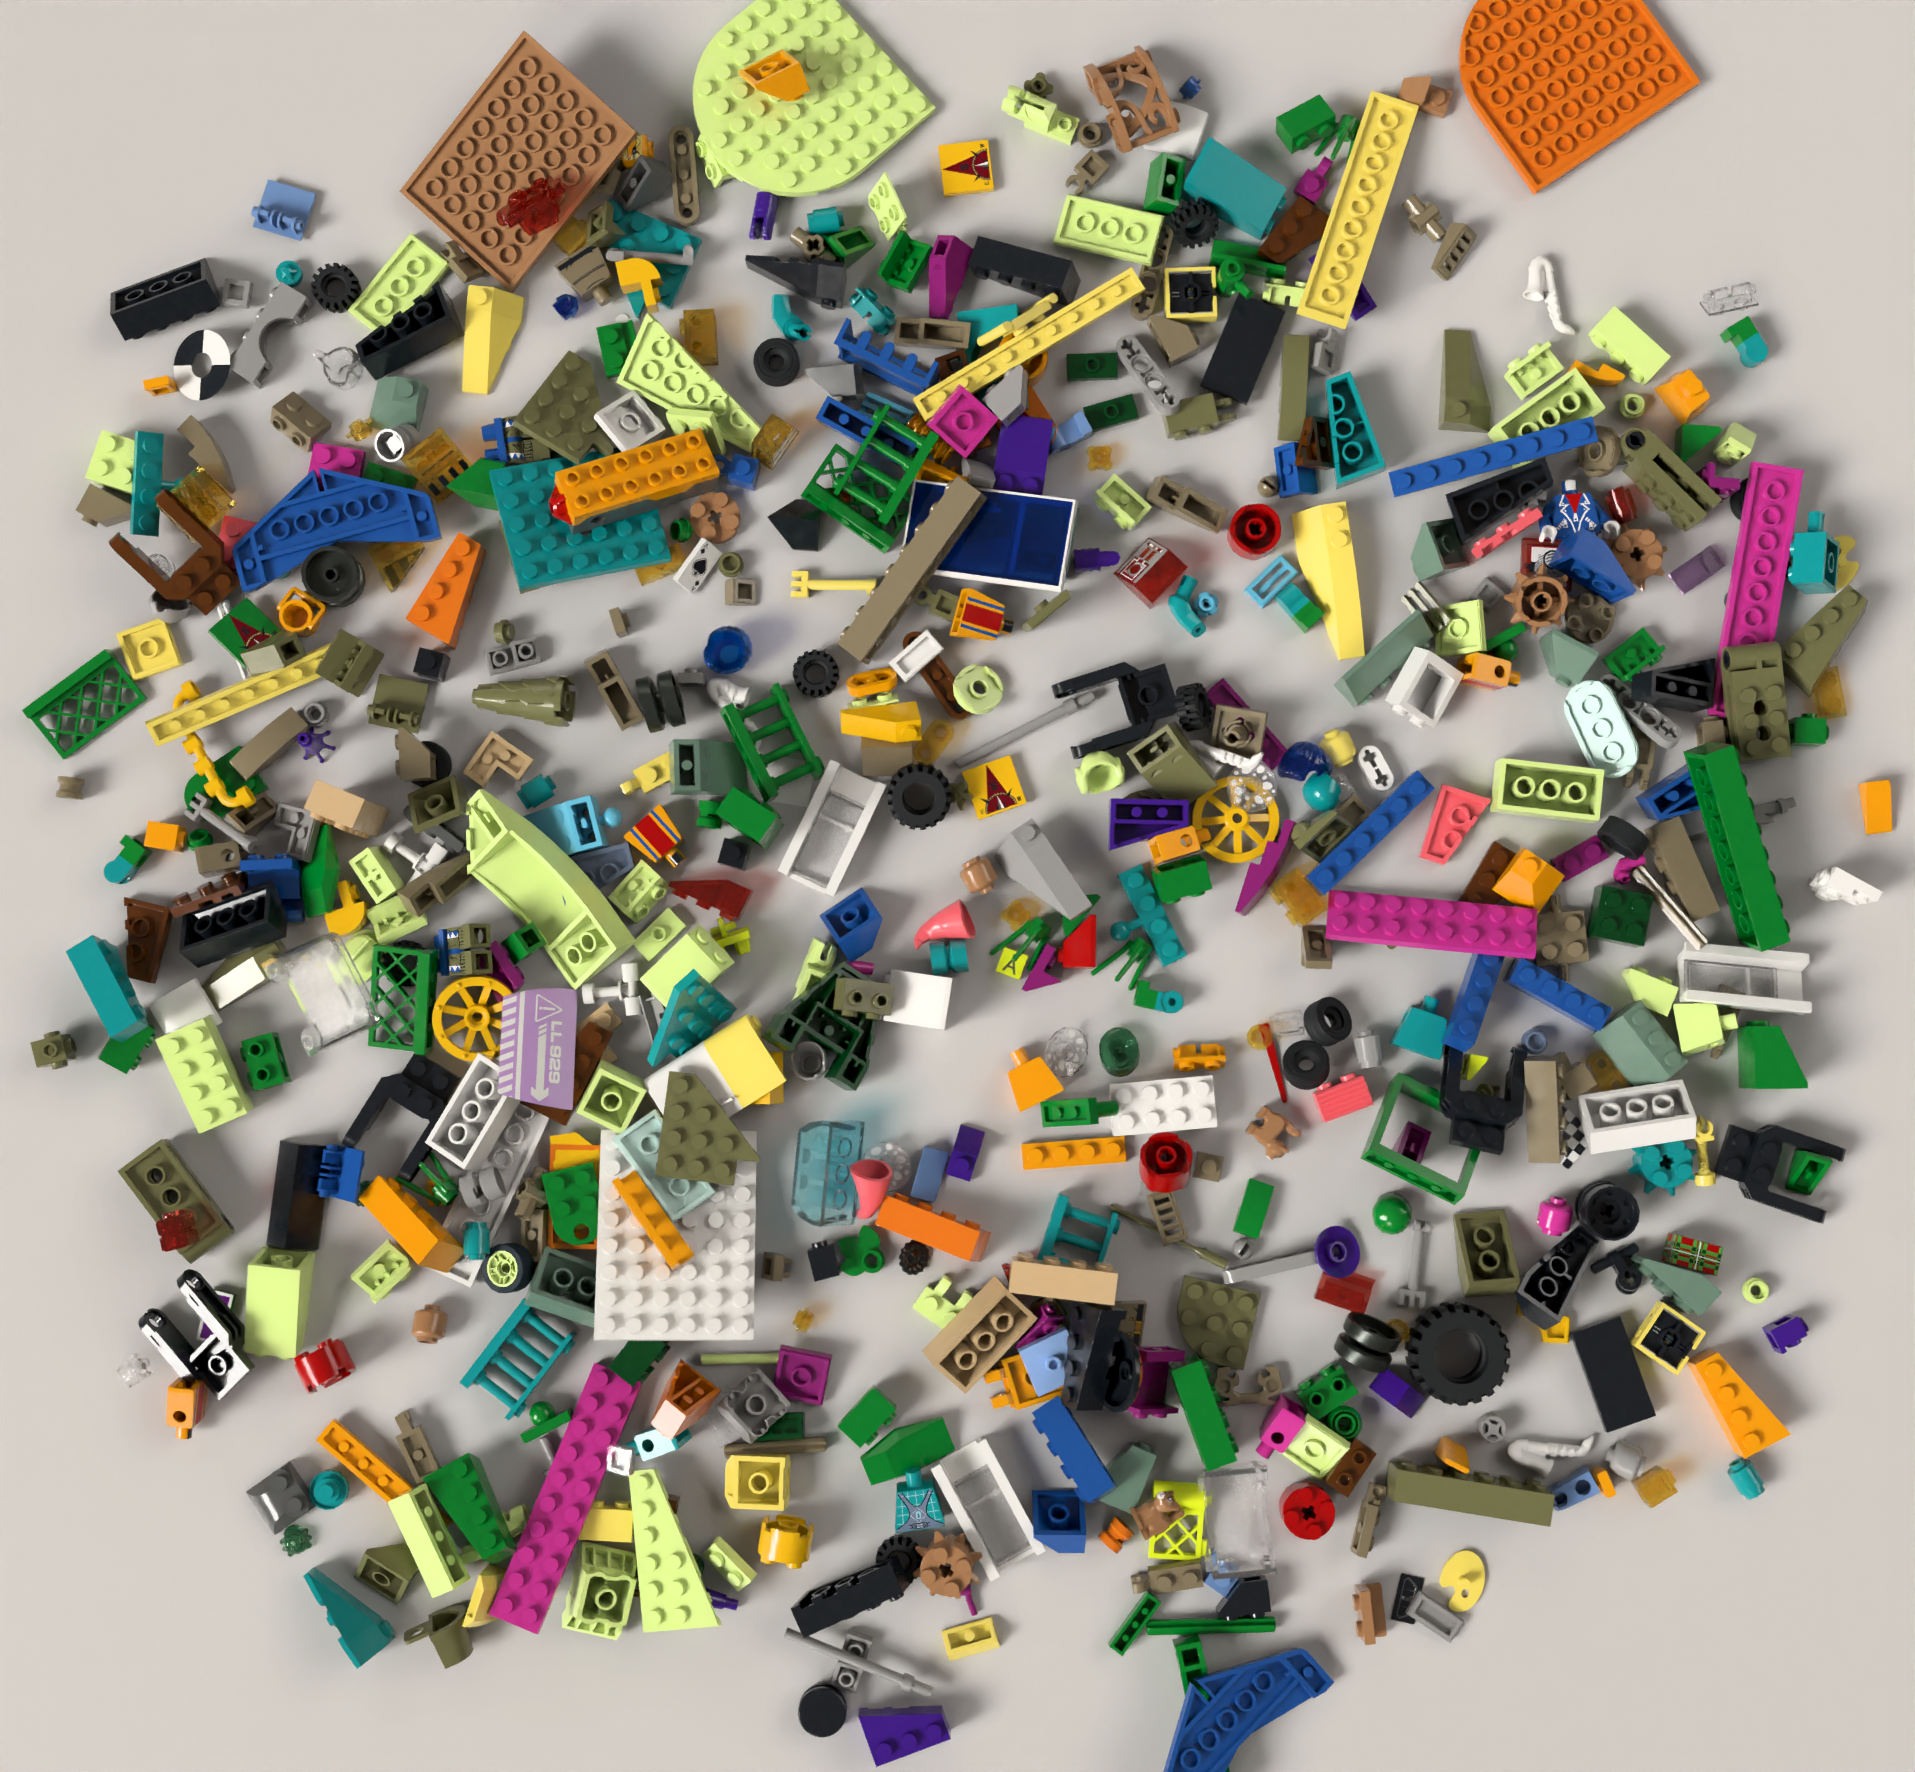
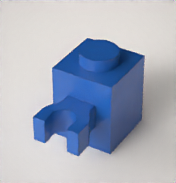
M734 453L731 462L725 456L717 454L716 461L724 463V467L719 469V476L728 475L727 478L730 485L755 491L761 469L758 459Z

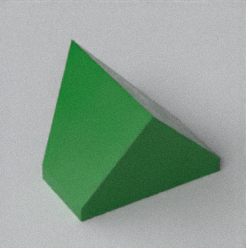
M861 226L840 230L837 233L819 235L824 239L825 246L839 257L838 261L845 263V269L849 268L876 245Z
M481 457L446 487L476 507L498 511L489 477V470L504 468L506 462Z

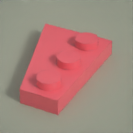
M1531 507L1527 508L1517 515L1519 518L1511 525L1509 522H1506L1495 530V535L1489 539L1485 536L1473 544L1475 548L1471 549V552L1476 560H1480L1542 519L1543 515L1538 507L1534 510Z
M1442 784L1418 858L1445 865L1485 807L1488 806L1491 799Z

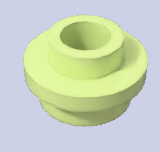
M1628 394L1620 401L1619 410L1625 418L1636 419L1644 413L1645 401L1638 394ZM1629 403L1635 405V411L1629 410Z
M1752 1277L1744 1282L1742 1294L1747 1301L1759 1304L1767 1299L1769 1287L1763 1279ZM1756 1285L1758 1293L1753 1295L1751 1288Z

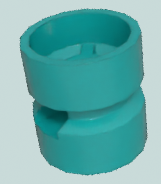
M965 939L951 940L949 945H946L944 942L929 943L934 976L946 975L949 970H952L954 973L969 972Z

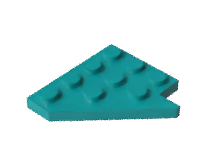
M609 199V202L614 206L613 221L625 233V237L609 248L683 255L684 246L691 244L694 247V261L702 243L700 238L636 210L628 212L622 204ZM652 263L658 270L663 282V286H658L662 302L657 304L672 309L691 266ZM642 290L627 294L634 314L639 319L646 306Z
M692 969L673 987L647 1061L654 1068L670 1053L678 1058L697 1046L702 1040L709 1038L713 1030L721 1023L728 1021L737 1008L700 973Z

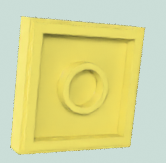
M155 619L116 633L132 681L134 682L183 665L168 623Z

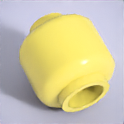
M1334 728L1323 734L1325 738L1319 742V748L1326 764L1339 768L1353 761L1352 757L1356 754V748L1347 731L1339 732L1338 728Z

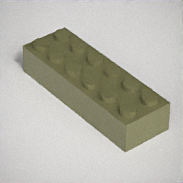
M1397 1458L1396 1462L1388 1461L1385 1486L1387 1487L1386 1494L1395 1502L1551 1527L1555 1495L1547 1489V1486L1541 1485L1540 1481L1525 1479V1483L1516 1481L1515 1477L1500 1475L1499 1478L1489 1476L1490 1473L1474 1470L1473 1474H1465L1452 1466H1448V1470L1438 1468L1437 1464L1422 1462V1466L1412 1464V1460Z

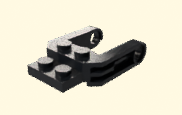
M1122 662L1051 686L1055 699H1060L1115 681L1119 682V692L1132 727L1093 738L1092 741L1079 746H1071L1070 749L1074 760L1084 758L1089 753H1095L1100 750L1106 751L1145 739L1151 732L1156 720L1175 715L1178 712L1177 708H1175V703H1177L1165 663L1140 671L1126 662Z
M1445 1044L1438 1108L1446 1118L1451 1119L1449 1144L1496 1155L1502 1154L1505 1131L1514 1126L1523 1113L1526 1049L1512 1047L1510 1050L1512 1055L1509 1070L1506 1073L1503 1099L1468 1090L1461 1091L1460 1080L1463 1052Z
M413 1054L402 1073L380 1079L346 1133L342 1144L356 1149L355 1146L365 1131L370 1130L391 1097L393 1101L422 1119L429 1120V1124L397 1177L407 1182H412L421 1169L419 1163H424L429 1153L433 1150L425 1141L448 1105L447 1100L461 1078L425 1055Z
M1729 1124L1715 1165V1174L1738 1181L1744 1198L1823 1224L1827 1211L1770 1192L1768 1187L1772 1183L1782 1152V1143L1814 1154L1827 1156L1839 1162H1843L1846 1149L1777 1125L1767 1124L1752 1132Z
M188 1269L176 1280L178 1288L186 1296V1301L210 1328L213 1334L195 1351L169 1318L158 1309H148L139 1319L138 1324L142 1332L184 1381H203L215 1397L221 1400L229 1394L255 1365L240 1349L245 1343L244 1325L199 1272ZM186 1280L190 1281L195 1288L190 1286ZM149 1319H152L153 1321H155V1322L157 1323L158 1327H156V1326H154L153 1324H151V1322L149 1321Z

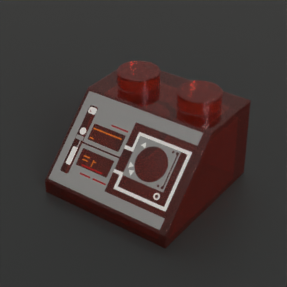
M1148 538L1121 565L1114 575L1151 609L1185 574L1188 567L1168 548Z

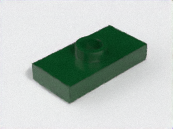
M1117 353L1066 354L1067 381L1118 379Z
M1132 394L1083 407L1084 415L1093 430L1092 433L1139 419Z
M786 1412L755 1441L805 1439V1413Z

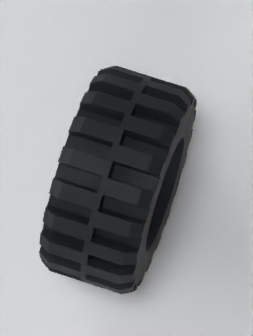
M1449 1302L1440 1303V1306L1437 1308L1432 1306L1427 1309V1314L1424 1316L1419 1315L1415 1320L1417 1322L1414 1328L1410 1327L1408 1332L1410 1339L1409 1342H1405V1350L1408 1351V1356L1405 1359L1406 1364L1411 1369L1410 1374L1412 1378L1417 1381L1418 1385L1425 1392L1446 1404L1452 1405L1455 1403L1459 1406H1467L1468 1402H1473L1474 1404L1482 1402V1397L1485 1395L1487 1397L1492 1396L1495 1393L1493 1388L1496 1385L1501 1387L1504 1382L1501 1377L1504 1372L1508 1373L1510 1365L1506 1364L1507 1358H1511L1510 1349L1506 1347L1508 1343L1507 1336L1502 1333V1327L1497 1321L1493 1320L1486 1312L1462 1302H1455L1453 1304ZM1453 1329L1469 1331L1476 1337L1480 1346L1479 1360L1474 1369L1465 1376L1458 1378L1444 1375L1437 1368L1434 1359V1352L1438 1341L1444 1334Z

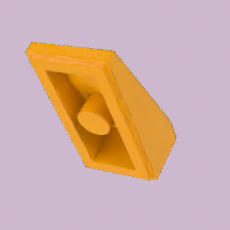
M1890 780L1858 784L1865 834L1892 832Z
M1442 1437L1434 1452L1435 1455L1444 1463L1465 1474L1469 1473L1470 1468L1465 1447L1447 1437Z

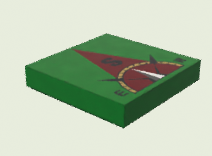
M246 597L210 628L208 633L246 669L247 667L240 653L277 634L281 630Z

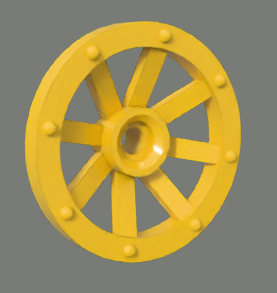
M1231 776L1217 780V786L1196 800L1192 811V825L1195 831L1203 829L1202 826L1224 824L1225 827L1210 843L1200 846L1207 854L1222 862L1244 863L1251 861L1263 854L1267 841L1273 842L1277 835L1279 812L1276 802L1268 790H1264L1260 783L1250 778ZM1232 779L1236 781L1234 786H1231ZM1237 786L1254 792L1242 807L1235 802L1238 795H1235L1234 789ZM1229 787L1231 808L1216 798L1213 793L1219 789ZM1257 795L1265 803L1268 814H1248L1252 804H1255V797ZM1271 797L1272 800L1267 802V798ZM1206 801L1224 813L1223 816L1201 818ZM1237 814L1240 816V823L1233 821V815ZM1249 822H1269L1268 831L1264 839L1249 825ZM1242 830L1258 845L1253 850L1242 853ZM1230 832H1233L1234 854L1216 848Z
M468 975L451 982L442 990L433 1008L432 1025L437 1040L447 1052L459 1059L471 1062L475 1060L478 1053L493 1056L494 1058L500 1056V1043L498 1045L495 1044L488 1024L501 1029L502 1020L490 1015L502 1010L503 1001L488 1007L486 1002L491 989L497 991L503 997L514 994L502 981L486 975ZM484 986L478 1003L474 1002L466 987ZM458 991L467 1008L449 1005L446 1002ZM442 1012L464 1016L463 1019L446 1029L443 1028ZM479 1012L482 1014V1017L477 1019L474 1018L473 1014ZM467 1026L469 1030L462 1048L455 1044L449 1036ZM476 1031H481L488 1046L487 1050H471Z

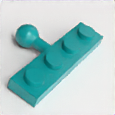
M135 431L130 534L159 537L160 506L154 497L164 488L171 492H176L181 498L188 497L193 492L192 482L185 477L177 478L175 481L162 480L164 434Z
M1139 864L1117 875L1137 917L1128 922L1117 921L1113 923L1110 928L1111 937L1116 941H1124L1129 937L1131 931L1142 926L1162 967L1187 956L1142 865Z

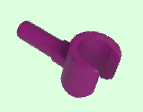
M969 1583L961 1591V1596L966 1597L971 1615L975 1616L978 1612L972 1599L971 1584Z

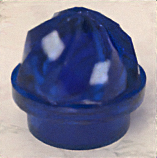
M569 294L557 297L556 302L552 305L565 321L570 317L574 318L578 311L577 299Z

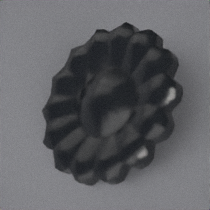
M915 1240L905 1243L899 1255V1265L902 1267L903 1272H906L908 1275H917L919 1272H923L930 1258L928 1255L929 1249L926 1248V1244Z

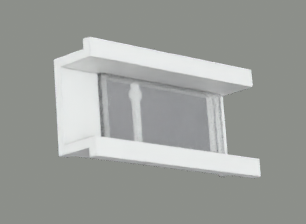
M830 760L778 871L821 893L834 897L886 789V785L878 781L875 783L841 767L840 763Z
M1685 942L1684 949L1677 956L1678 1004L1712 1003L1717 1004L1718 1007L1794 1014L1795 1016L1802 1017L1805 1013L1812 1012V1002L1803 1001L1801 972L1810 963L1809 954L1776 950L1760 952L1752 948L1706 944L1703 948L1697 950L1690 942Z
M980 1437L935 1462V1466L931 1468V1471L975 1552L982 1553L983 1557L979 1561L990 1581L1000 1577L1001 1570L1035 1552L1038 1556L1046 1551L1044 1545L1033 1538V1525L986 1438L982 1440Z

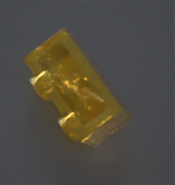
M714 308L683 310L684 319H679L680 334L685 335V343L681 345L701 366L719 365L717 323Z
M1297 867L1269 887L1272 890L1269 893L1271 898L1278 906L1280 904L1284 906L1287 910L1285 916L1293 926L1297 924L1301 928L1328 909Z

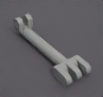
M686 244L683 249V255L609 248L606 258L609 261L640 258L650 263L693 266L694 247L691 244Z
M197 792L195 797L201 803L199 804L192 800L189 805L195 809V812L186 809L184 814L198 823L205 818L241 844L243 849L255 855L257 849L254 847L256 845L260 846L263 841L252 835L246 836L211 811L209 808L213 801L204 794Z
M1414 1219V1237L1407 1289L1398 1288L1397 1306L1403 1307L1404 1298L1408 1297L1407 1307L1413 1308L1415 1298H1418L1417 1308L1423 1310L1426 1292L1418 1290L1424 1233L1430 1232L1431 1222Z

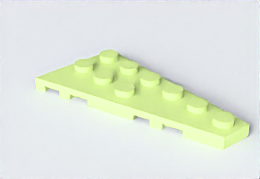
M647 313L616 383L631 391L634 390L637 394L666 409L671 407L714 412L723 439L753 453L763 433L761 432L763 428L650 313Z
M657 1468L628 1471L643 1633L722 1625L719 1616H716L711 1604L713 1602L709 1592H706L701 1580L702 1575L686 1537H683L678 1525L680 1523L678 1517L673 1513L668 1501L669 1496Z

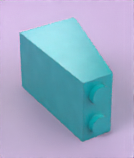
M1209 137L1185 180L1181 199L1190 203L1192 198L1196 202L1198 198L1203 199L1204 202L1208 201L1212 205L1218 219L1261 240L1264 233L1269 235L1275 223V220L1272 219L1275 212L1280 213L1287 201V198L1284 197L1287 188Z

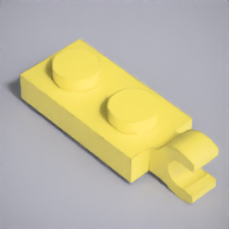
M669 751L633 770L636 778L620 785L623 793L628 796L642 788L644 793L647 794L669 782Z

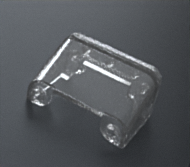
M331 932L272 957L261 964L267 977L272 982L280 983L285 980L287 981L310 1026L302 1031L301 1042L309 1057L351 1040L379 1022V1010L342 938L336 933Z
M1262 1460L1222 1466L1208 1472L1207 1470H1202V1475L1197 1476L1199 1492H1203L1209 1550V1555L1205 1556L1206 1572H1211L1214 1580L1277 1574L1276 1560L1273 1559L1272 1554L1273 1544L1270 1538L1266 1495L1268 1488L1264 1483L1265 1480H1268L1267 1466Z

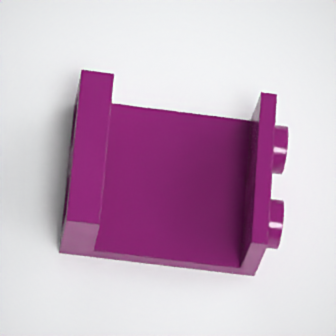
M1137 1346L1143 1366V1378L1136 1400L1126 1411L1132 1412L1133 1417L1147 1419L1148 1415L1167 1418V1414L1178 1413L1179 1408L1164 1404L1168 1377L1167 1365H1169V1362L1184 1361L1185 1351L1170 1346Z

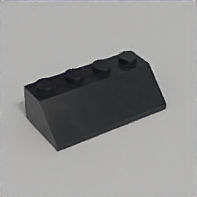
M206 258L114 291L110 297V315L125 341L140 339L148 332L164 330L172 323L188 321L196 314L201 312L209 313L214 311L217 306H220V295Z
M272 880L244 889L241 895L234 897L232 893L219 903L214 904V902L210 901L203 908L183 915L179 953L197 968L286 938L288 916L275 883Z

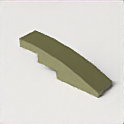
M1283 335L1279 383L1278 440L1300 441L1306 417L1309 335Z

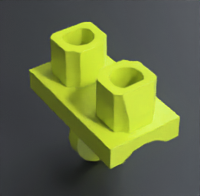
M723 917L717 919L719 926L711 928L710 931L712 936L722 933V935L713 937L722 949L726 951L725 946L734 943L738 955L751 951L748 926L728 932L737 928L735 921L725 924Z

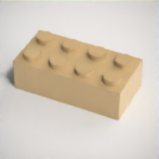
M317 779L304 806V809L311 811L310 817L365 839H368L370 835L378 837L389 812L387 808Z
M1018 1252L1017 1257H1011L1008 1291L1009 1293L1115 1305L1118 1272L1110 1263L1096 1262L1095 1266L1086 1265L1085 1260L1070 1259L1069 1263L1060 1262L1059 1257L1044 1256L1043 1260L1034 1259L1033 1254Z
M994 1276L922 1352L936 1369L966 1394L1038 1318L1014 1293H1009L1008 1287Z

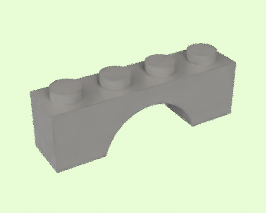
M280 282L279 286L271 291L265 308H261L257 313L256 322L252 328L248 329L243 335L242 344L238 350L231 354L230 370L260 389L273 369L266 355V345L269 337L276 329L282 326H300L312 308L313 303L305 295Z

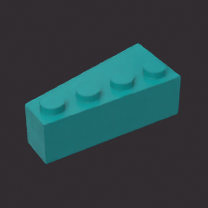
M1351 371L1326 380L1325 390L1337 490L1384 472L1386 465Z

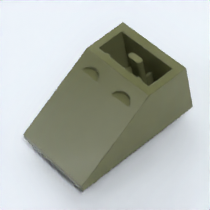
M1175 721L1165 725L1127 752V755L1140 774L1164 800H1189L1190 804L1218 785Z

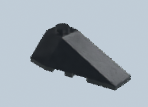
M746 255L745 261L748 269L821 305L824 309L835 310L836 307L842 308L847 282L845 263L822 259H811V263H804L799 261L798 258L789 257V260H786V262H781L779 258L774 256Z
M1577 1226L1524 1273L1514 1293L1523 1316L1543 1330L1560 1323L1599 1240Z

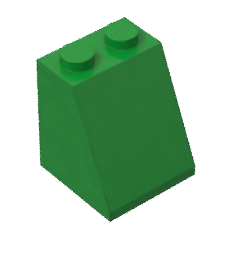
M1746 1021V1026L1738 1027L1739 1088H1808V1082L1780 1026H1770V1021Z

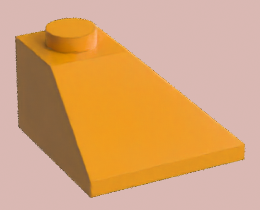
M783 49L738 71L739 75L755 89L787 102L799 100L803 97L804 93L810 91L800 62Z
M1521 847L1492 890L1517 907L1537 909L1538 915L1565 876L1526 848Z

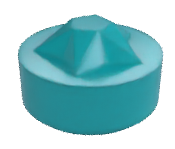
M284 261L278 265L276 277L279 282L294 288L302 282L303 271L297 263Z

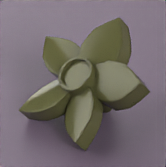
M966 780L958 785L949 783L952 793L951 803L957 802L960 811H963L965 800L974 798L970 792H967L968 783Z

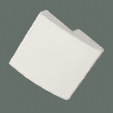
M1170 101L1172 108H1176L1180 116L1181 122L1178 123L1179 131L1143 144V146L1147 150L1166 152L1184 158L1186 161L1194 162L1210 115L1200 109ZM1155 114L1158 125L1150 122L1149 128L1151 131L1166 126V121L1162 114Z
M197 978L192 979L148 1005L165 1034L210 1014L216 1026L223 1022Z

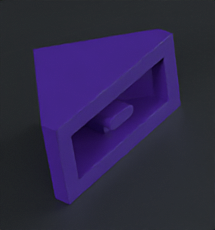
M1389 1370L1385 1373H1378L1369 1385L1371 1390L1409 1418L1414 1416L1426 1399L1425 1396Z

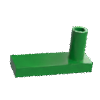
M1096 1097L1040 1102L1043 1127L1099 1124V1118L1116 1116L1119 1111V1106L1115 1100L1097 1102Z

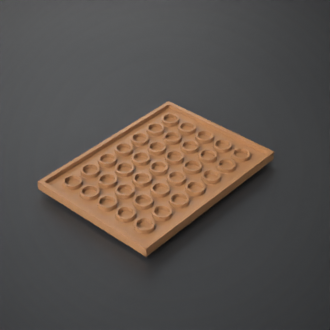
M523 31L399 192L507 290L514 292L639 133L532 36Z

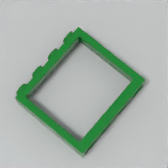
M1398 1072L1388 1085L1361 1159L1455 1205L1465 1196L1480 1151L1469 1149L1459 1179L1456 1182L1380 1144L1399 1092L1441 1112L1438 1108L1440 1092L1436 1088L1426 1086L1414 1080L1410 1075Z

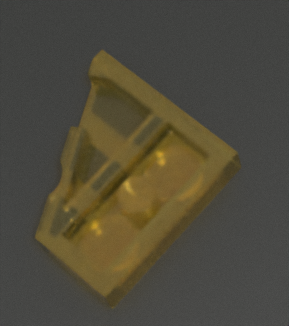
M378 542L367 548V551L389 591L393 593L420 557L425 547L422 542Z

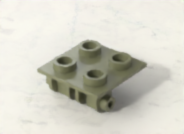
M379 674L373 703L367 707V714L370 715L368 723L397 730L398 727H404L411 733L418 734L429 684Z

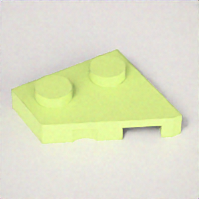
M671 407L668 409L666 417L674 435L701 428L711 453L724 456L727 449L714 412Z

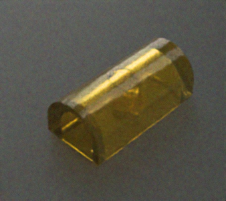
M679 543L669 546L671 562L635 569L642 586L678 572L686 560Z

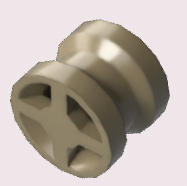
M58 776L60 787L56 791V797L83 800L81 787L84 785L85 779Z

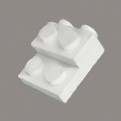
M634 390L596 412L594 416L596 422L621 452L656 442L666 430L660 418L652 413L645 400L639 397Z
M1838 867L1818 870V872L1812 874L1808 881L1809 889L1816 892L1815 896L1827 902L1843 899L1852 905L1867 904L1878 901L1883 893Z

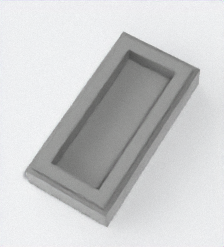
M1420 1590L1405 1611L1406 1614L1449 1643H1451L1464 1623L1462 1618Z

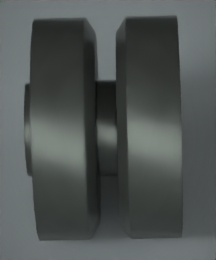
M322 546L312 551L304 560L301 569L302 582L306 590L323 604L334 608L346 607L354 603L363 593L366 584L365 571L360 562L344 549L336 546Z
M671 670L657 674L658 690H656L655 684L649 676L635 680L640 705L650 733L664 730V713L672 727L686 724L682 696Z
M1360 1312L1348 1313L1343 1324L1345 1332L1338 1335L1334 1344V1350L1346 1361L1359 1368L1374 1373H1385L1392 1361L1390 1353L1397 1350L1401 1341V1335L1389 1324L1378 1318Z

